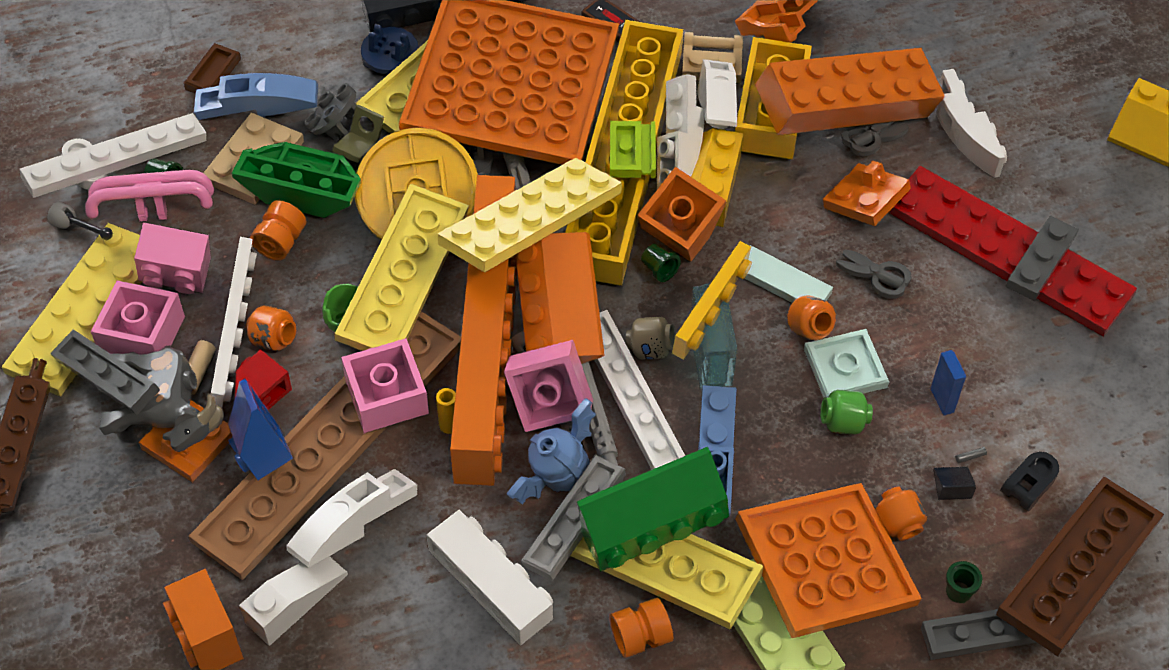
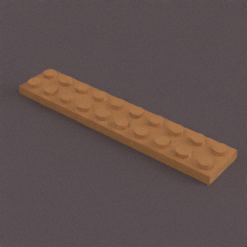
M421 311L407 341L424 387L460 350L461 336ZM344 376L285 436L293 459L260 480H257L253 473L250 472L189 535L190 542L243 580L388 426L366 433L363 432Z

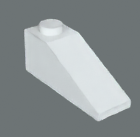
M330 556L311 567H307L301 562L267 580L239 605L244 622L270 646L340 583L348 573Z

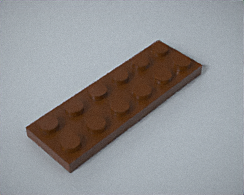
M1103 477L1000 605L996 615L1058 657L1160 523L1164 514L1108 478Z

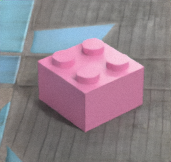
M143 222L134 258L138 280L143 281V284L153 288H161L164 285L174 287L176 291L184 294H194V291L203 293L211 259L209 235Z
M116 281L91 330L95 344L110 354L135 352L141 355L160 351L165 346H171L185 318L179 295L171 291Z
M407 338L341 357L345 380L364 433L429 414L427 392Z
M573 340L509 356L504 374L525 432L572 421V413L585 398L593 403V397Z

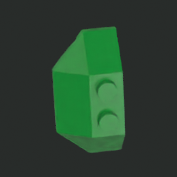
M288 142L267 145L256 150L252 148L243 150L231 173L236 181L265 204L270 205L276 200L285 201L297 207L302 213L322 218L351 206L361 184V178L355 173L343 155Z

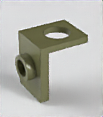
M357 105L350 132L333 146L332 151L360 163L373 144L379 141L384 116ZM361 117H368L373 121V131L369 132L362 128L360 124Z

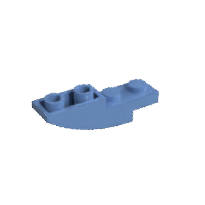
M272 73L221 76L219 86L196 90L194 114L198 120L256 110L259 116L265 117L317 107L318 84L315 80Z
M703 385L698 450L708 446L728 498L730 516L736 388Z

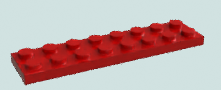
M920 165L909 177L911 189L888 213L1008 281L1039 232ZM1068 249L1037 299L1104 337L1134 297L1137 287Z

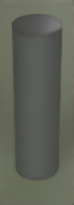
M985 447L956 455L955 458L957 463H962L987 455Z

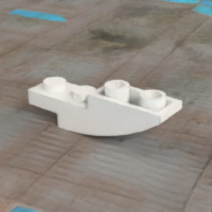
M943 70L939 85L945 97L938 105L936 112L941 126L951 141L971 162L992 177H1000L1003 164L1007 161V154L1004 146H1000L996 137L997 133L994 123H990L985 111L975 113L972 102H968L965 95L964 83L958 79L955 70Z
M685 74L666 81V135L657 137V189L674 167H677L691 177L700 154L705 108L696 106V76Z
M396 469L377 479L367 472L338 491L310 516L287 544V551L307 567L315 565L364 537L365 524L417 496V484Z

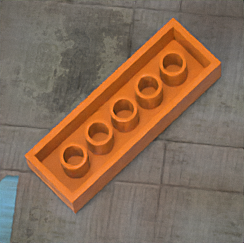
M922 48L769 63L755 84L777 135L926 118L930 116L945 97Z

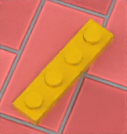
M739 241L675 335L672 354L684 360L691 349L694 351L698 349L705 335L703 330L707 325L711 327L714 325L721 311L719 306L723 301L726 303L730 301L737 287L735 285L738 278L744 279L752 265V262L748 260L751 246Z

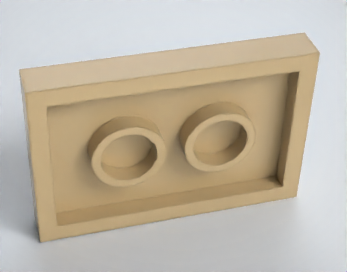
M250 113L204 171V174L211 180L214 188L256 205L260 199L236 181L231 174L243 150L251 148L256 150L263 146L282 142L301 146L304 142L303 134Z

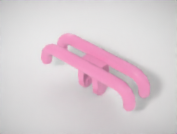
M197 170L107 176L99 178L92 183L88 190L85 211L88 218L94 219L99 214L98 206L101 202L135 199L139 221H147L148 208L146 207L145 198L153 197L159 220H166L165 196L193 194L199 198L202 208L209 209L213 205L211 196L214 193V187L211 180L204 173Z

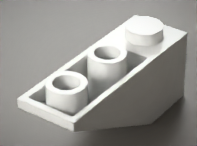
M703 59L697 95L701 107L705 108V121L710 126L718 129H726L728 126L736 127L737 98L734 66L728 62Z

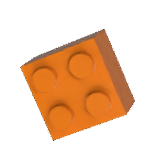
M206 569L164 587L169 600L163 602V605L191 668L198 665L199 670H221L244 659L233 626Z

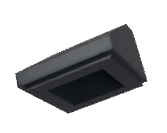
M939 467L933 469L938 500L973 498L976 485L968 467Z

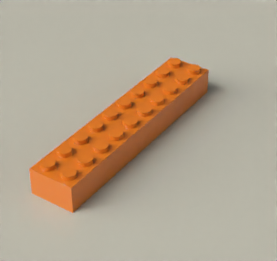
M477 175L473 214L516 191L515 177ZM516 254L486 272L468 263L450 447L454 484L494 486L495 473H502L503 453L501 448L505 439L504 415L507 413L506 386H509L504 370L512 350V339H510L514 326V312L512 311L516 301V286L514 285L515 279L518 276Z

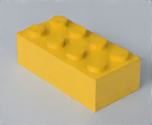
M753 37L738 111L737 126L735 127V132L743 133L742 152L793 159L797 133L777 135L755 84L769 63L810 59L812 46Z

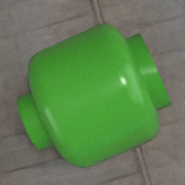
M837 389L832 391L829 397H824L821 404V421L827 425V428L832 433L856 435L862 432L865 424L871 423L873 408L871 404H867L863 393Z

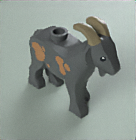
M169 345L160 351L142 355L135 352L112 354L153 381L160 391L138 415L126 407L116 411L101 412L99 429L104 435L120 433L130 425H146L160 429L173 428V430L163 434V439L171 442V447L174 451L181 452L202 441L210 432L221 425L224 417L223 409L216 405L215 398L211 394L207 395V404L201 412L189 405L192 390L197 388V378L182 351L174 349Z

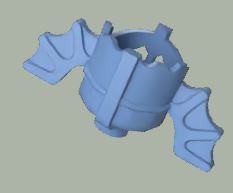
M585 398L572 413L571 432L553 428L543 430L530 439L528 460L535 476L530 478L520 477L507 492L510 498H516L519 503L523 504L531 496L539 499L541 491L546 485L556 492L570 491L590 463L588 454L583 449L581 441L592 434L589 430L591 419L596 416V413L591 410V401Z

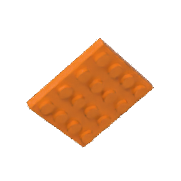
M862 483L738 511L735 520L755 562L763 565L762 577L791 638L918 606L922 599Z

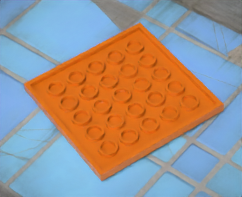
M442 0L399 121V130L408 128L433 129L449 135L462 144L561 165L574 158L583 160L618 35L619 24L507 0Z

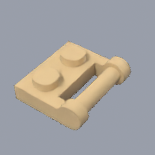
M685 32L682 75L696 76V80H699L704 59L732 63L736 72V83L741 82L743 36L734 35V38L693 35L694 32ZM693 47H699V48H715V49H731V50H733V53H732V52H716V51H700V50H692V49H693Z

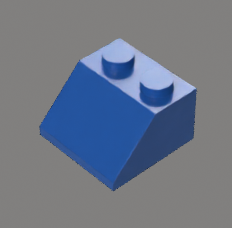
M246 378L241 380L228 423L232 438L228 441L236 453L234 457L245 473L250 470L256 479L260 480L292 460L293 456L278 423Z

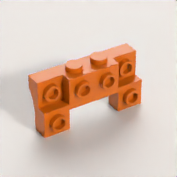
M757 0L735 20L741 36L755 35V37H760L764 35L765 39L791 43L797 39V34L806 27L802 15L818 0Z

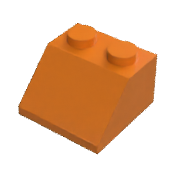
M674 167L637 216L643 230L692 262L709 240L727 202L677 167Z

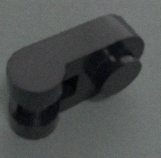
M1039 451L1032 453L1009 476L1000 491L1008 497L1014 496L1021 501L1020 506L1030 511L1056 480L1059 473L1058 461L1047 452ZM1023 480L1033 486L1030 491L1020 485Z

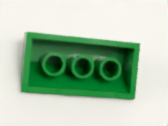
M708 446L577 501L583 537L600 572L608 568L620 567L629 559L641 554H650L662 545L674 540H683L690 536L691 533L707 526H716L729 517L728 498Z

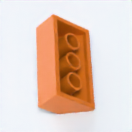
M587 232L552 233L517 253L516 263L526 352L573 340L581 364L604 357L590 234Z

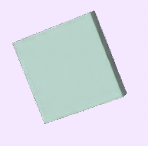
M867 329L805 343L804 351L823 397H829L830 393L837 389L868 393L888 388L889 380Z

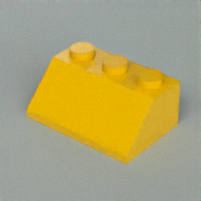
M1138 78L1107 140L1169 167V90Z
M712 128L703 132L700 154L691 177L726 200L727 203L716 226L724 227L741 157L743 133Z

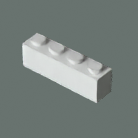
M458 510L427 534L428 548L433 556L520 646L553 620V600L549 593L542 587L537 589L530 582L526 570L518 563L513 564L506 557L503 547L496 540L490 541L483 534V529L475 518L471 516L467 518Z

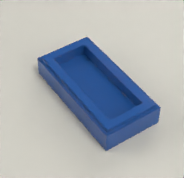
M952 350L941 353L930 388L943 416L954 413L966 379V374Z

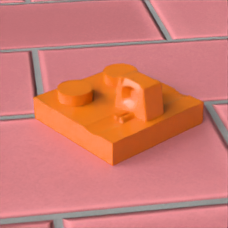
M871 161L868 166L858 163L823 198L824 209L876 226L911 189L909 179L885 172L882 163Z
M190 399V406L200 412L204 410L202 406ZM223 420L221 425L210 432L202 441L188 447L184 451L177 452L172 449L169 440L163 439V434L173 430V428L160 429L153 427L139 441V445L143 451L193 483L229 444L228 440L232 438L228 423Z

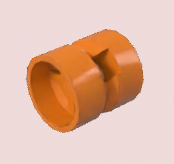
M276 200L270 204L262 217V223L256 226L250 239H253L252 246L260 254L269 259L281 261L286 258L294 244V240L299 237L307 221L304 214L297 207L288 202Z
M658 597L640 603L637 611H633L628 607L609 614L610 626L615 642L624 658L644 652L646 644L655 648L673 641L671 622L663 603Z

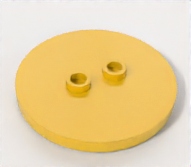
M408 128L391 133L371 147L358 167L356 174L361 178V184L355 195L356 206L365 225L380 240L383 239L410 184L469 205V210L466 218L473 215L478 175L475 164L469 153L459 142L440 131L427 128Z

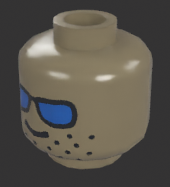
M664 317L637 318L634 320L631 330L626 331V346L628 349L633 350L634 355L638 359L666 358L670 350H673L675 329L673 324H668Z

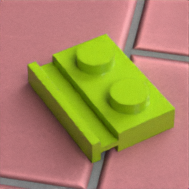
M610 121V176L641 178V175H651V178H655V121H651V124H641V121Z

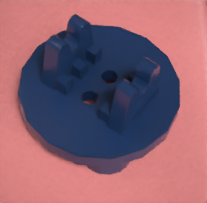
M375 24L374 31L370 32L362 42V63L366 68H370L377 73L389 74L419 48L418 41L412 33L405 29L396 27L382 28V26Z

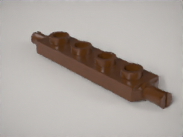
M38 358L33 359L28 376H15L1 421L0 515L1 512L14 511L51 389L50 383L42 379L47 362L43 359H40V361Z

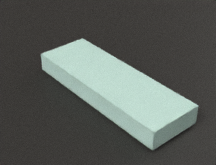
M751 246L748 260L752 262V265L744 279L791 303L800 296L806 295L827 301L832 294V286Z

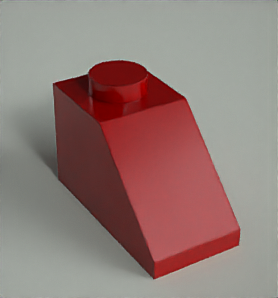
M261 349L252 357L246 358L236 370L235 397L239 382L246 378L268 410L292 390L288 371Z

